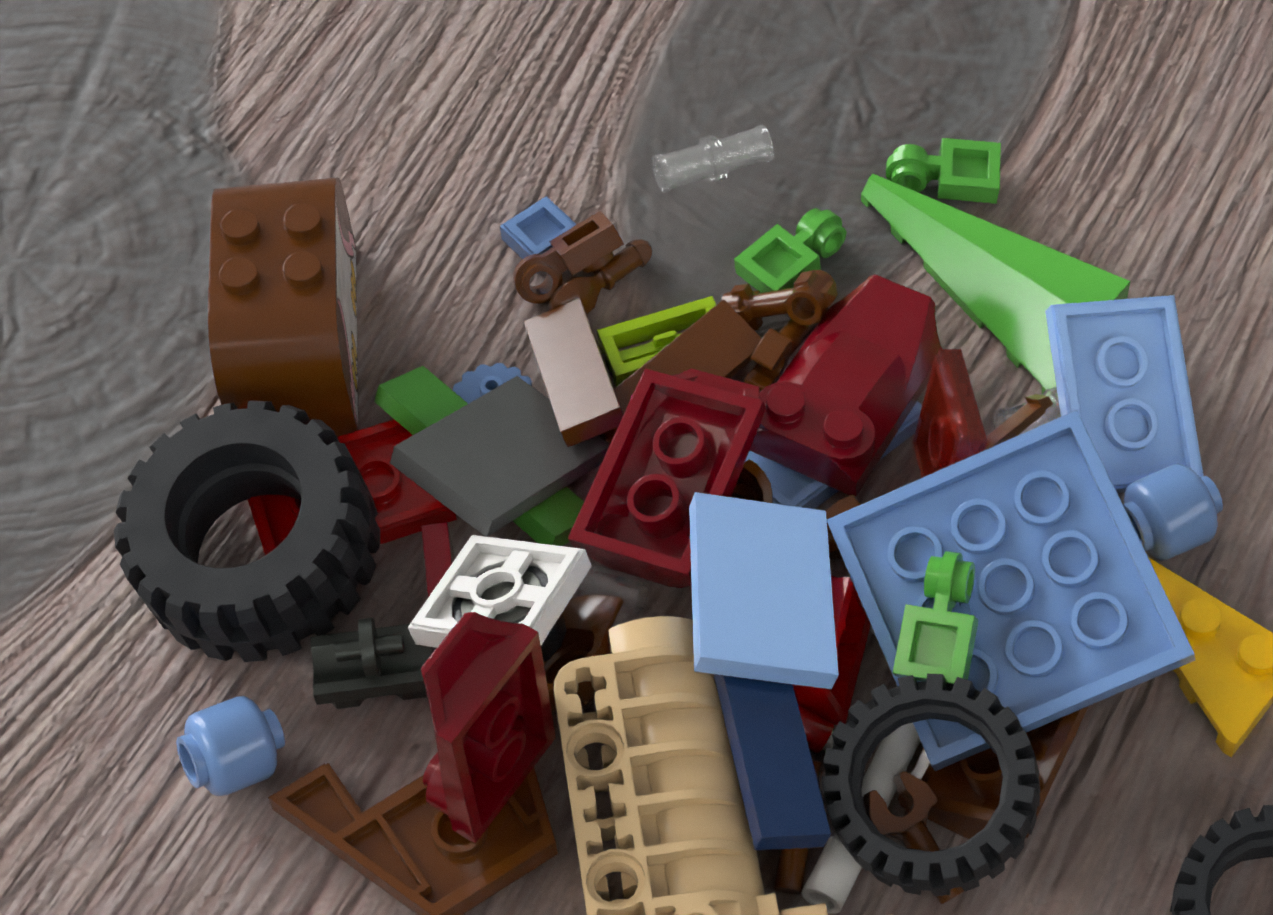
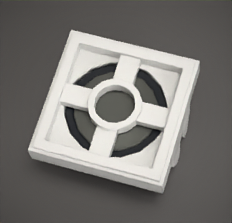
M472 535L408 626L415 644L437 648L464 613L477 612L488 618L500 621L522 623L536 630L539 633L544 663L561 647L567 632L562 612L592 567L586 550Z

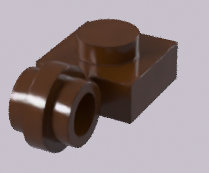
M599 211L549 241L553 247L543 254H533L522 259L517 264L513 274L515 289L524 300L530 303L541 304L548 302L551 299L552 293L562 284L563 272L568 270L572 276L581 270L583 273L593 272L606 265L613 258V251L623 246L624 243L614 225ZM546 272V278L543 283L538 286L529 285L530 278L535 273Z

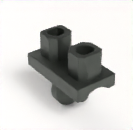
M373 617L359 619L358 631L312 636L310 640L313 660V696L316 705L332 703L336 709L358 707L367 698L397 695L402 700L426 698L427 693L421 667L435 651L434 647L416 645L408 629L410 624L376 628Z

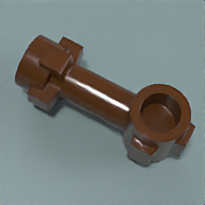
M811 270L800 274L794 282V288L760 293L759 290L752 291L749 283L735 285L731 292L723 294L721 301L724 299L755 331L759 330L763 325V317L788 314L793 321L801 325L820 323L829 310V306L838 296L836 282L831 275L822 270Z

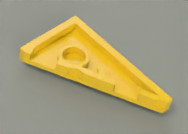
M1149 558L1195 653V661L1173 670L1179 678V687L1190 704L1195 702L1199 704L1218 733L1215 742L1223 753L1232 757L1273 704V633Z

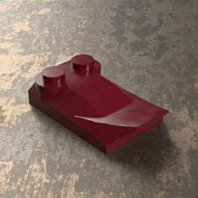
M874 274L869 276L847 296L833 304L779 380L765 387L759 393L760 399L764 401L766 410L750 451L843 493L856 497L942 362L943 350L937 333L935 302L932 298Z
M645 368L568 536V540L573 548L585 549L588 557L619 572L668 587L684 588L692 586L689 506L695 492L731 497L766 410L764 401L759 396V386L692 368L675 375H668Z
M477 612L464 613L421 667L438 750L426 767L423 775V784L427 786V803L449 816L453 831L476 844L555 740L556 735L539 633L522 623L500 621L488 618Z

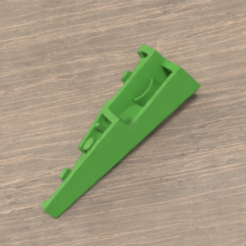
M875 174L869 177L861 193V202L866 207L872 205L888 221L891 226V234L901 244L907 242L923 259L924 269L979 328L986 326L1006 347V354L1010 361L1017 368L1023 365L1041 384L1042 395L1049 396L1053 404L1056 405L1059 400L1045 311L1051 305L1127 299L1130 281Z

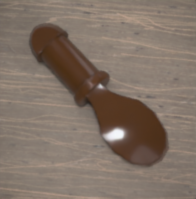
M643 239L632 240L625 245L624 249L616 253L606 265L593 271V274L590 276L573 277L563 282L552 293L549 301L550 310L580 298L588 314L595 308L601 288L606 290L613 289L615 283L638 267H644L649 262L653 251L651 244Z

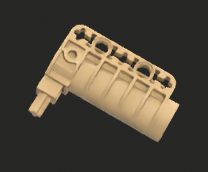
M657 616L619 624L608 629L611 654L580 658L567 663L559 670L554 680V696L587 915H828L825 903L784 909L779 912L775 893L766 895L764 893L757 851L754 849L714 674L694 672L693 620L682 617ZM583 681L592 682V687L596 691L594 696L596 712L582 714L581 701L576 694L578 692V683ZM591 743L604 744L601 747L603 769L590 770L586 749L583 748L584 746ZM600 791L609 792L611 808L614 814L612 817L597 819L595 793ZM615 838L616 849L603 851L602 841H609ZM621 872L624 899L610 901L606 874Z

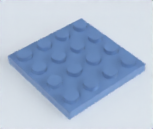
M1078 410L826 520L891 673L893 672L905 604L933 609L935 598H928L924 595V579L930 557H943L946 551L961 553L963 561L974 562L975 580L970 601L968 604L956 602L955 607L952 609V612L975 615L979 620L968 680L972 681L976 690L982 692L986 688L995 694L1004 708L1008 706L1017 716L1023 730L1026 732L1195 661V653ZM892 673V675H893V677H894V680H895V682H896V684H897V687H898V686H899L898 677H896V676ZM926 719L913 723L934 771L990 748L981 735L958 722Z

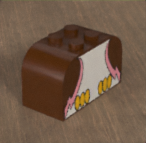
M337 177L214 189L211 200L208 334L213 375L221 405L234 402L237 409H247L248 401H271L277 412L280 411L282 405H290L306 411L310 420H322L334 430L337 437L359 430L356 244L341 181Z

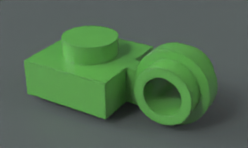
M942 138L939 156L928 155L927 151L921 146L905 144L897 147L887 159L886 177L888 180L918 193L924 190L931 180H938V199L996 204L1000 190L1001 143Z
M814 208L801 218L797 225L795 236L779 224H776L734 258L736 274L756 290H759L760 293L794 288V282L802 272L821 270L819 255L823 258H828L840 249L846 238V229L842 227V219L831 210L821 211L818 208Z
M946 551L943 557H930L924 579V595L928 598H935L933 609L905 604L892 672L896 677L901 678L913 675L916 681L923 682L927 681V673L943 674L946 683L954 684L957 677L968 680L979 620L975 615L952 612L956 602L969 603L975 580L974 562L963 561L961 553Z

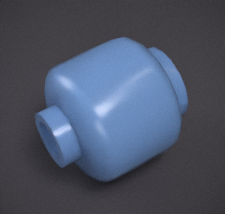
M1173 464L1131 483L1125 491L1123 504L1145 552L1162 561L1212 540L1218 527L1217 513L1223 509L1222 498L1215 483L1207 476L1199 477L1191 468L1181 464Z
M238 696L188 716L185 722L184 735L177 737L176 745L180 762L190 783L195 788L204 786L213 795L223 796L270 778L277 766V749L285 746V738L281 724L271 709L261 711L258 705L250 698Z

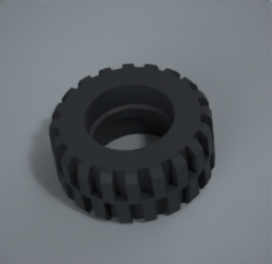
M248 401L247 409H237L234 402L213 407L214 414L200 419L197 414H194L179 422L182 426L181 430L171 437H168L165 433L162 434L149 447L153 454L147 462L138 460L127 478L133 486L132 490H123L117 504L115 513L122 523H117L114 529L115 548L122 556L120 566L129 583L164 629H168L179 643L190 650L202 648L208 657L219 660H230L234 651H237L244 662L264 661L267 659V651L278 649L282 656L301 650L302 646L299 641L313 633L316 636L326 635L335 628L331 620L340 611L345 615L350 614L361 598L356 591V587L358 584L367 585L370 583L376 568V563L370 553H376L380 548L381 530L375 520L378 512L373 497L346 445L339 442L334 430L322 420H310L306 411L290 405H282L280 411L277 412L271 401ZM263 495H283L301 501L299 515L292 530L278 547L263 558L247 565L233 568H213L198 564L200 548L208 530L223 513L236 504L251 497Z

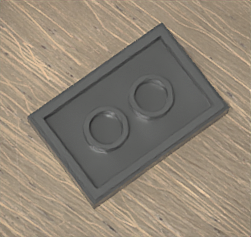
M516 376L394 446L390 464L482 535L488 537L601 465L610 444L600 436H595L567 447L559 430L550 400Z

